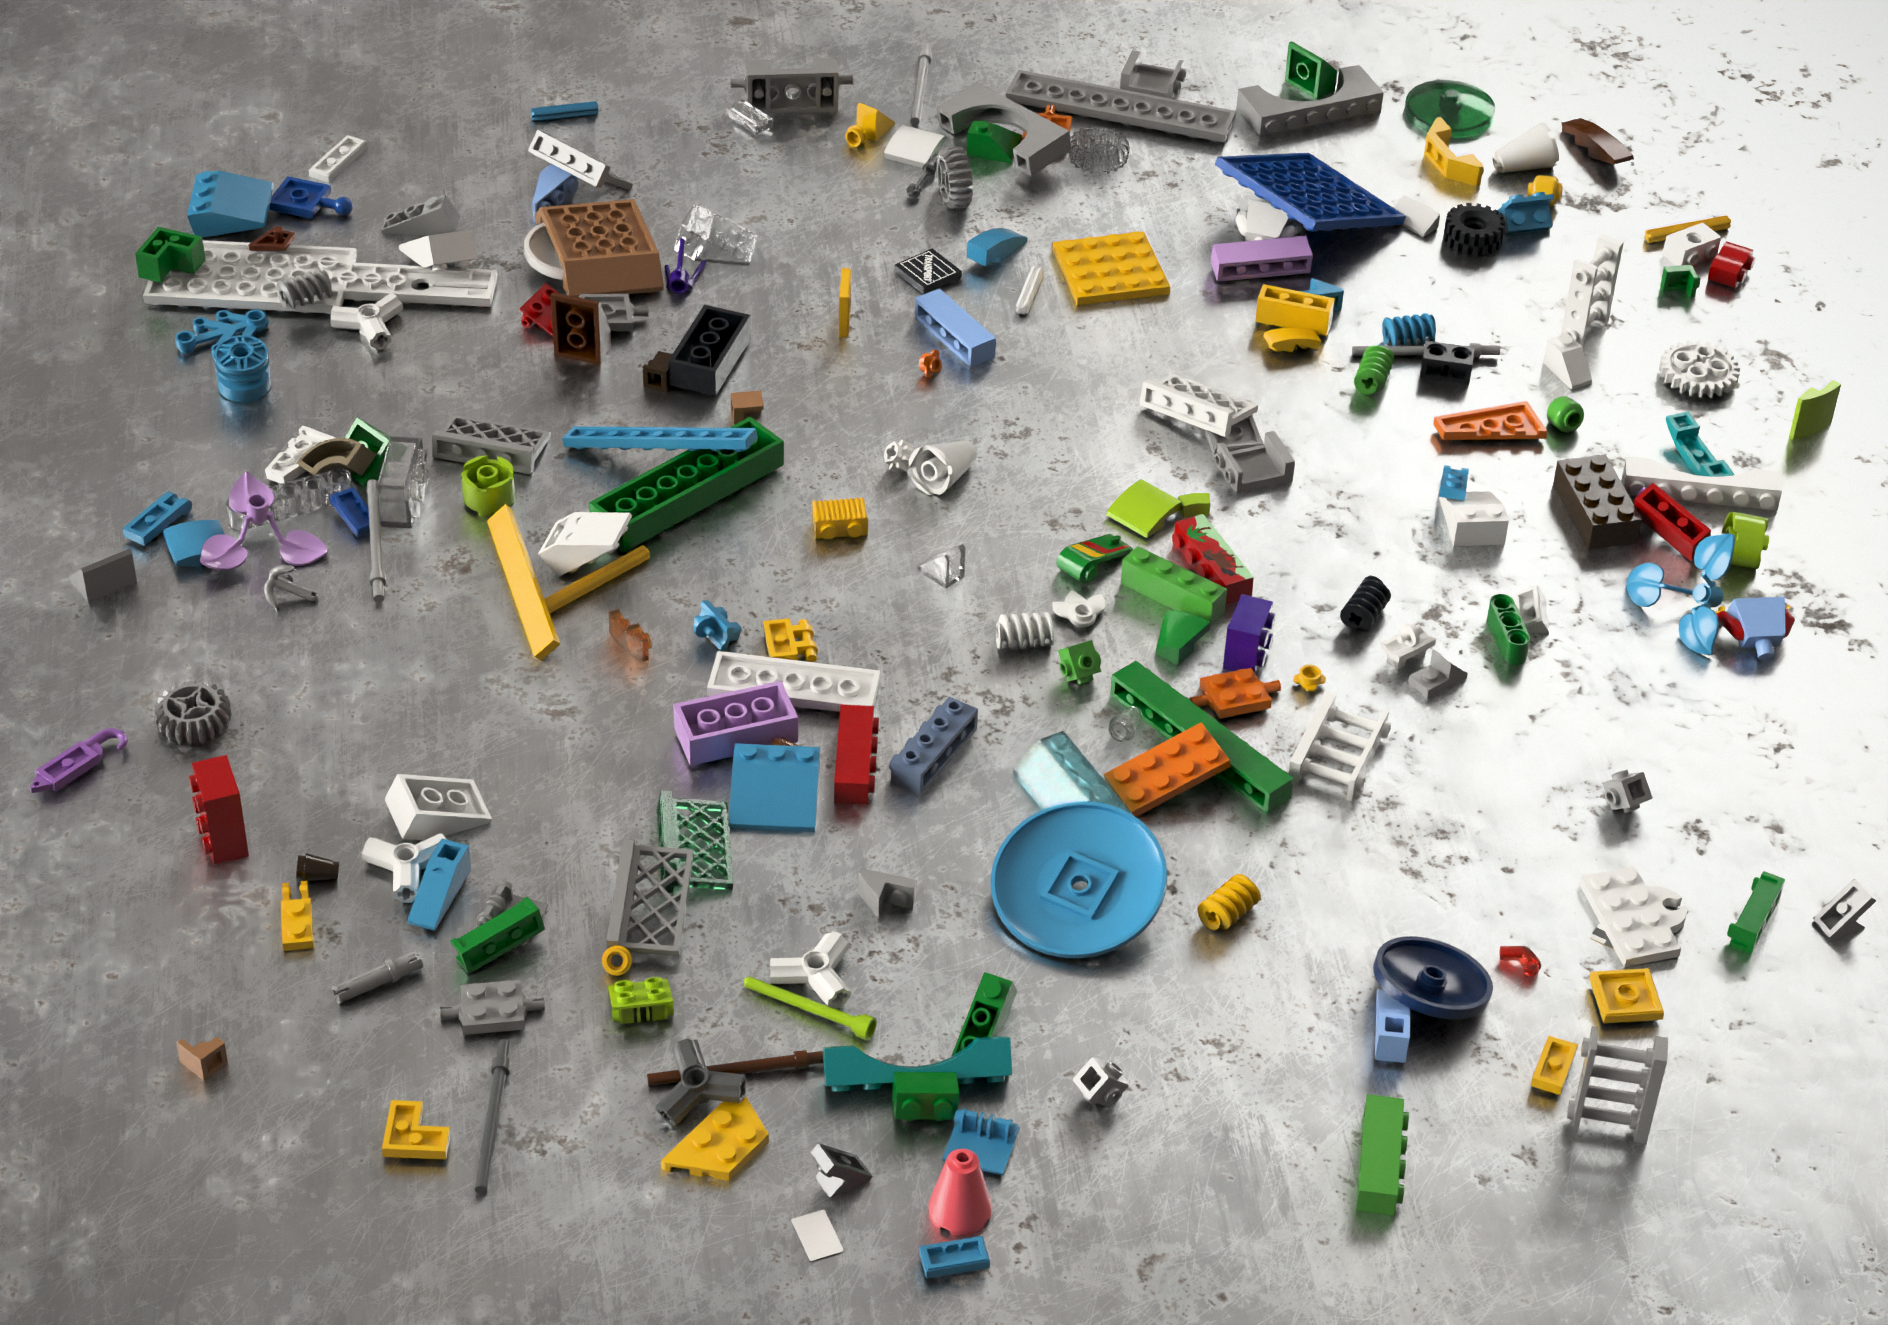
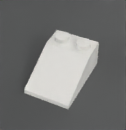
M472 230L429 235L399 245L400 251L423 268L433 267V271L447 269V264L453 263L455 268L469 266V261L477 259Z
M1491 491L1466 492L1465 501L1439 497L1453 546L1505 545L1509 524L1508 515L1504 504Z
M397 774L385 797V802L402 839L426 840L441 833L447 836L489 824L492 820L474 780Z

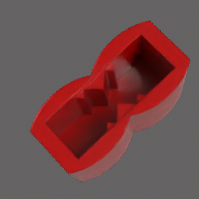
M1726 241L1711 263L1708 279L1736 288L1739 282L1743 283L1745 281L1748 270L1751 271L1756 261V257L1753 256L1754 249Z

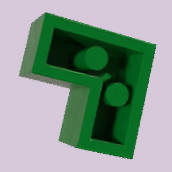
M157 227L135 253L139 278L160 283L172 269L195 274L206 261L202 236Z

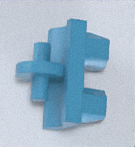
M709 600L701 601V613L694 618L693 632L701 638L707 636L720 651L727 650L730 641H737L739 639L742 627L737 622H729L727 620V611L723 607H714Z

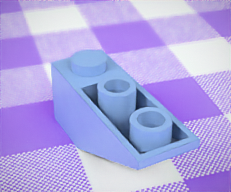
M550 164L540 172L532 202L534 223H536L534 215L541 207L558 206L578 190L579 183L576 176L553 164Z
M1377 989L1375 1060L1406 1063L1410 1040L1409 1007L1392 998L1385 990Z

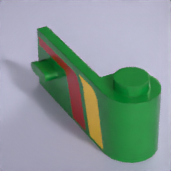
M1107 534L1065 547L1060 552L1056 565L1063 572L1080 583L1085 584L1096 577L1100 562L1127 555L1133 548L1121 541V536Z

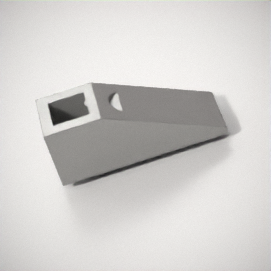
M446 194L440 197H431L419 205L413 204L403 211L388 214L384 219L381 232L384 234L422 237L449 233L456 230L460 215Z

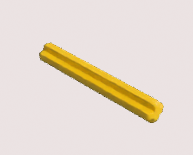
M1728 215L1648 229L1645 231L1644 238L1647 243L1665 241L1666 236L1700 223H1704L1713 231L1729 229L1732 222Z

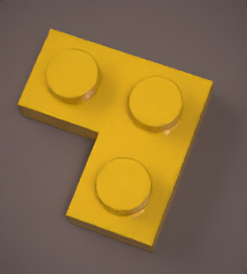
M391 1100L382 1144V1156L446 1160L450 1141V1127L420 1126L423 1114V1101Z

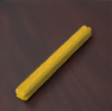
M639 546L544 598L549 613H553L649 560L650 551L645 546Z

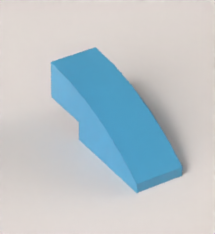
M1006 228L987 230L967 242V258L984 266H987L992 261L1001 263L1024 245L1028 237Z

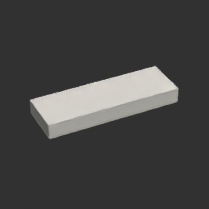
M347 135L309 169V177L330 183L367 149V141Z

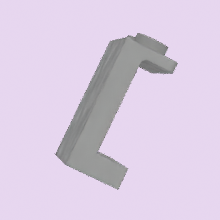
M1131 51L1121 72L1120 89L1171 99L1174 98L1175 94H1179L1181 82L1185 81L1187 70L1183 69L1184 60H1179L1174 70L1140 63L1141 52Z
M1275 431L1265 433L1264 445L1229 452L1224 443H1218L1217 453L1214 456L1216 467L1221 469L1225 475L1226 482L1231 484L1236 493L1293 481L1295 460Z

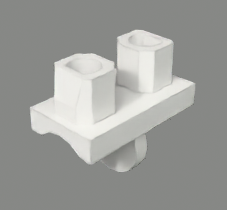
M1406 623L1401 626L1399 634L1381 642V649L1388 654L1387 662L1395 669H1399L1405 666L1406 660L1411 657L1416 659L1424 657L1426 650L1436 645V638L1427 635L1419 624L1414 626L1411 623Z

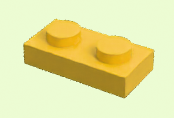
M1548 1035L1533 1074L1531 1086L1561 1095L1576 1055L1578 1044Z

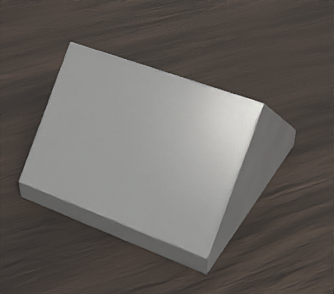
M131 549L79 569L69 576L70 582L87 602L136 583L137 579Z

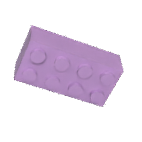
M781 681L673 704L674 729L690 766L734 756L735 744L786 745L798 742V716Z

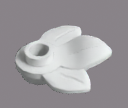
M1072 590L1066 596L1064 602H1052V607L1057 615L1069 619L1074 625L1087 627L1096 621V615L1104 611L1105 600L1101 594L1086 600Z

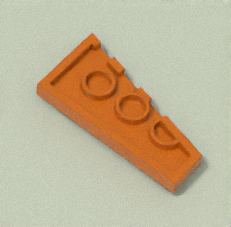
M1527 401L1436 416L1433 422L1434 427L1443 440L1546 439L1548 432Z

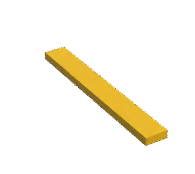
M505 504L487 520L534 657L541 661L560 645V641L513 510Z

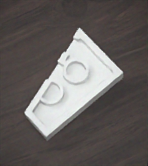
M302 425L299 429L300 435L297 438H292L288 442L289 448L285 452H280L265 469L267 479L283 485L293 482L295 478L307 471L296 464L300 457L316 444L335 437Z

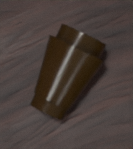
M308 853L305 856L298 855L296 879H303V881L308 882L338 879L339 862Z

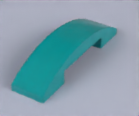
M1689 411L1666 416L1665 421L1671 438L1679 454L1694 474L1705 477L1735 475L1724 459L1717 461L1698 435L1700 426Z

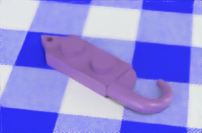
M108 728L99 731L84 742L76 743L35 770L36 777L30 786L31 793L51 789L55 792L101 762L103 750L100 744L108 739L118 738L120 739V744L117 746V749L122 750L128 743L127 735L119 729Z

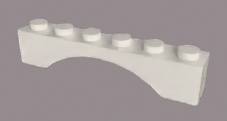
M1626 456L1622 472V484L1629 496H1636L1643 487L1647 488L1654 483L1677 501L1778 511L1783 491L1781 471L1753 469L1734 476L1705 477L1671 469L1652 458Z

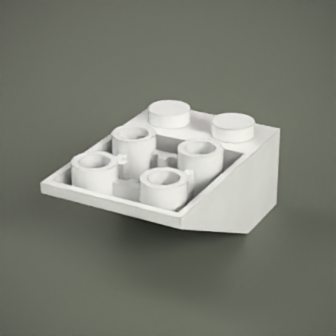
M574 512L555 523L538 555L558 577L567 572L570 574L574 573L581 565L585 563L591 564L596 561L600 555L614 552L619 546L618 541L620 537L628 530L627 524L632 515L630 513Z

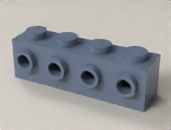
M948 697L942 705H938L931 718L921 724L916 735L907 740L901 752L892 757L889 764L891 783L921 795L977 730L978 708Z

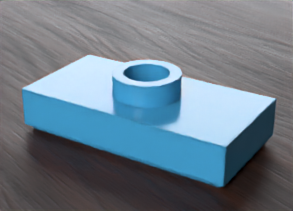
M983 1236L919 1246V1255L926 1279L990 1268V1259Z

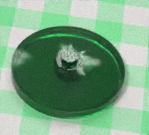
M1434 80L1412 88L1406 96L1404 109L1410 122L1426 132L1430 130L1436 118L1441 117L1450 126L1452 131L1451 137H1468L1479 134L1492 125L1496 107L1493 99L1485 91L1474 85L1454 80Z

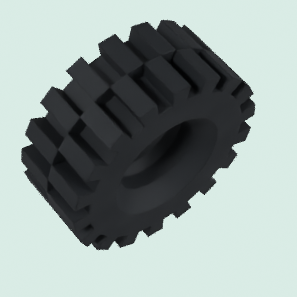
M1466 203V206L1459 204L1457 208L1453 207L1447 213L1443 235L1444 241L1447 242L1449 248L1454 247V251H1462L1463 255L1472 253V256H1477L1478 254L1487 256V252L1493 254L1495 249L1499 250L1502 245L1505 229L1504 216L1502 214L1498 215L1499 211L1496 209L1492 211L1488 205L1481 207L1482 204L1479 203L1476 206H1472V203Z

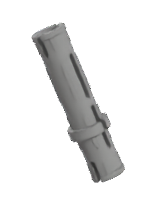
M414 950L396 960L388 959L383 962L384 965L332 986L334 996H338L335 998L336 1001L342 1004L344 1001L387 982L395 983L399 981V977L423 968L422 960H417V957L420 956L419 953Z

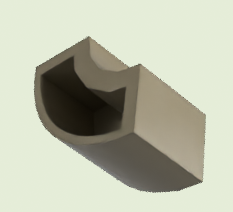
M333 438L322 441L310 448L300 457L296 464L330 485L337 477L346 473H356L362 476L377 454L355 440Z

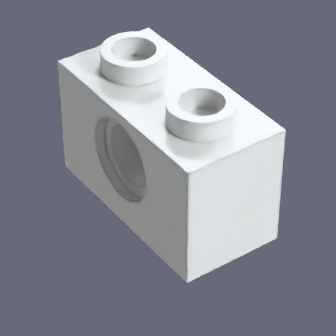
M1704 223L1697 224L1666 236L1663 256L1675 266H1693L1714 258L1718 254L1721 236Z

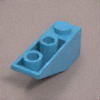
M446 839L440 840L428 861L407 920L408 924L436 930L471 871L469 845Z

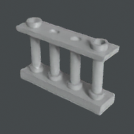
M1592 1026L1590 1037L1583 1038L1581 1056L1585 1057L1576 1098L1575 1101L1569 1100L1567 1118L1572 1119L1571 1132L1578 1133L1581 1118L1629 1125L1630 1129H1635L1634 1142L1647 1144L1667 1065L1668 1038L1656 1036L1653 1048H1647L1646 1051L1597 1043L1598 1027ZM1595 1055L1645 1063V1067H1648V1069H1642L1640 1072L1594 1064ZM1590 1077L1639 1084V1087L1643 1088V1090L1637 1089L1636 1092L1593 1086L1589 1085ZM1586 1097L1632 1104L1638 1110H1632L1631 1113L1585 1106L1584 1103Z

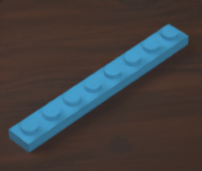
M574 426L562 440L564 447H575L578 450L585 448H598L599 450L608 448H620L621 450H629L631 448H642L643 450L663 448L667 451L676 449H688L689 451L711 449L712 451L734 449L737 452L747 450L758 436L756 428Z

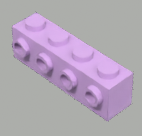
M1306 236L1213 244L1211 265L1217 282L1310 273L1313 254Z

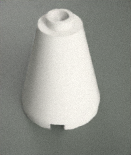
M1544 122L1538 123L1496 150L1494 157H1492L1494 168L1501 173L1557 166L1558 164L1555 162H1558L1560 159L1555 137L1550 139L1548 134L1551 131L1550 127Z
M966 440L923 445L917 448L910 456L909 468L912 467L914 474L911 478L918 489L925 494H943L976 461V449L972 443Z

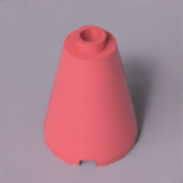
M957 1149L948 1155L928 1205L929 1217L933 1224L939 1229L943 1227L950 1230L951 1235L967 1236L977 1233L985 1227V1223L992 1216V1202L979 1159L974 1152L968 1149Z

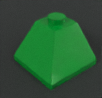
M1293 41L1289 42L1285 81L1315 99L1335 91L1338 71L1314 53Z
M973 120L967 133V156L1011 164L1014 158L1013 148L1021 143L1023 135L996 124Z
M357 417L345 438L363 444L377 455L362 476L356 473L347 474L362 485L367 486L369 480L378 481L396 471L408 448L392 436Z

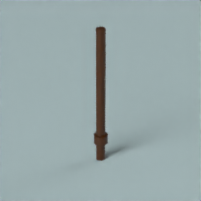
M807 1050L794 1051V1055L707 1066L708 1071L734 1074L795 1067L796 1070L809 1068V1065L823 1063V1051L807 1053ZM679 1070L647 1074L648 1086L680 1082Z

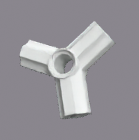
M390 293L375 304H364L359 308L333 306L330 319L331 327L359 330L366 337L371 347L377 350L386 349V346L391 342V335L384 323L401 312L403 304L397 295Z
M441 833L416 845L412 843L394 845L375 837H370L364 845L362 861L393 871L394 899H398L402 903H412L420 886L421 870L427 867L428 861L440 840L446 838Z
M832 931L824 935L814 950L808 951L801 958H770L771 984L803 983L806 988L814 990L827 1006L834 1009L844 1006L845 1002L851 997V990L833 969L847 952L849 942L843 938L842 934Z

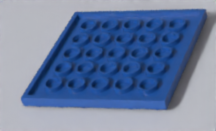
M1310 153L1218 156L1215 162V166L1223 170L1222 173L1224 175L1235 178L1239 181V185L1250 188L1257 197L1271 202L1272 207L1283 210L1287 213L1288 218L1304 224L1303 227L1311 232H1317V230L1332 231L1333 229L1347 230L1348 228L1362 229L1363 227L1377 228L1378 226L1392 227L1393 225H1403L1406 215Z

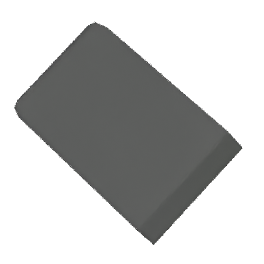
M819 1143L810 1152L818 1162L816 1166L819 1172L816 1174L815 1179L828 1197L837 1196L868 1182L873 1177L855 1154Z

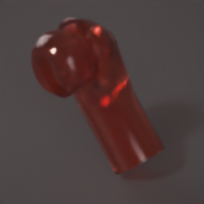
M1500 946L1499 954L1501 961H1518L1522 965L1525 975L1532 977L1538 974L1541 969V961L1529 947Z

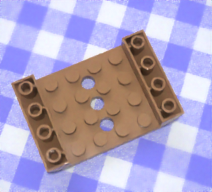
M635 199L541 207L535 213L534 218L537 225L545 224L564 269L563 287L568 296L579 298V294L630 295L634 293L664 291L659 252Z

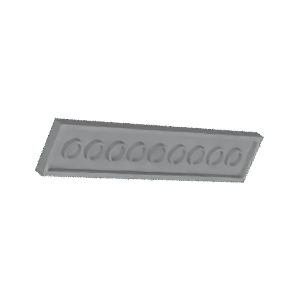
M1023 70L1017 71L1006 92V98L1018 104L1031 105L1040 109L1046 108L1050 104V109L1054 105L1056 110L1061 113H1073L1082 117L1120 122L1124 125L1156 129L1170 134L1177 133L1191 138L1198 137L1213 142L1225 143L1236 116V111Z

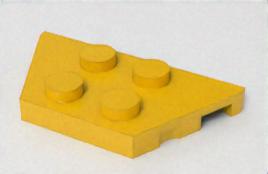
M746 1095L741 1103L723 1101L661 1160V1169L671 1172L672 1167L688 1169L690 1175L711 1176L714 1179L729 1181L769 1142V1134Z

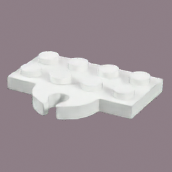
M1635 866L1581 876L1579 884L1624 967L1680 957L1681 947L1673 934L1684 926L1687 906H1681L1682 897L1678 893L1661 886H1646ZM1667 906H1671V907L1681 906L1679 909L1674 910V911H1671V910H1668V909L1665 908V907H1667Z

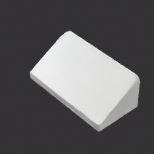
M1407 195L1402 196L1393 207L1406 215L1402 226L1422 237H1425L1439 227L1440 214Z
M1539 585L1514 593V602L1529 633H1549L1546 598Z

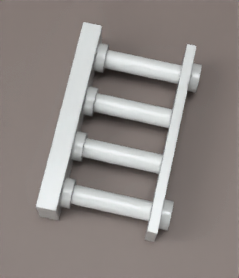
M1603 233L1597 238L1594 258L1589 263L1576 258L1572 268L1560 335L1568 333L1582 348L1584 346L1587 326L1592 321L1603 326L1609 322L1624 245L1623 241Z
M1325 692L1290 760L1288 774L1294 778L1293 784L1297 785L1302 776H1307L1308 773L1348 785L1346 800L1352 801L1356 792H1361L1364 787L1365 773L1382 738L1387 739L1391 729V722H1387L1389 710L1384 709L1379 720L1374 721L1338 710V707L1335 706L1336 694ZM1339 721L1372 731V734L1367 739L1331 728L1329 722ZM1329 738L1364 750L1360 757L1321 745L1320 740ZM1318 755L1354 766L1355 769L1352 774L1312 763L1311 758H1316Z

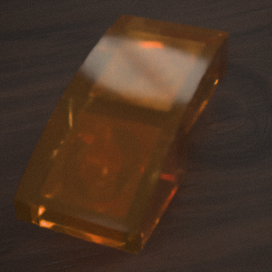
M619 609L609 611V632L614 640L630 655L643 662L649 661L648 649L652 647L649 634L643 632L639 623L631 625L627 618H623Z

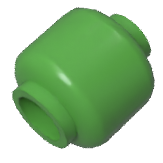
M1560 396L1554 399L1547 409V419L1550 424L1565 433L1577 430L1584 420L1585 413L1583 407L1567 396Z

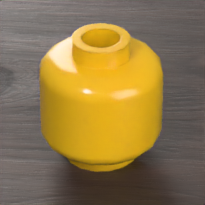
M1538 175L1534 182L1528 185V196L1531 197L1532 194L1538 192H1545L1546 195L1553 194L1554 200L1549 203V207H1554L1557 202H1561L1563 183H1559L1557 177Z

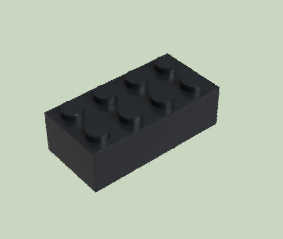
M704 305L668 360L669 385L716 396L751 339V315Z

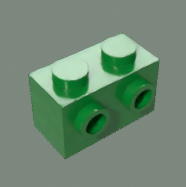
M894 1072L892 1101L895 1119L906 1121L916 1119L954 1120L959 1105V1088L956 1072Z

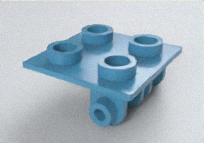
M963 1108V1110L957 1109L954 1117V1122L956 1123L942 1161H946L948 1155L954 1150L968 1149L977 1155L983 1171L1003 1175L1020 1127L1018 1124L1013 1123V1119L1006 1120L998 1117L995 1119V1115L992 1114L989 1119H986V1113L984 1112L978 1117V1112L969 1111L967 1108Z

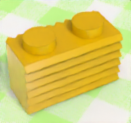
M856 497L849 500L845 498L844 500L835 499L833 501L830 499L823 502L821 500L818 502L814 500L812 502V522L815 539L868 535V516L864 498L858 499Z

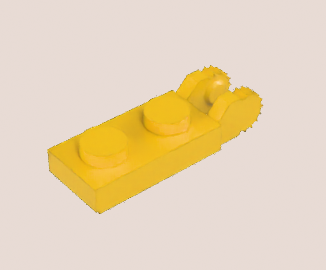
M301 881L299 886L302 899L290 900L291 887L289 883H282L281 922L283 951L314 948L311 898H309L308 881Z

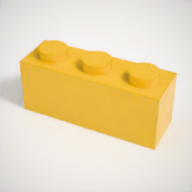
M1263 284L1258 296L1255 322L1285 328H1307L1314 330L1317 335L1327 336L1332 323L1335 298Z

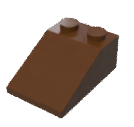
M552 292L551 309L554 356L601 365L611 349L610 326L599 301Z

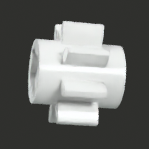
M901 440L900 443L893 441V443L887 446L884 452V462L890 465V470L899 473L900 470L907 472V469H910V456L915 451V449L910 448L911 443Z

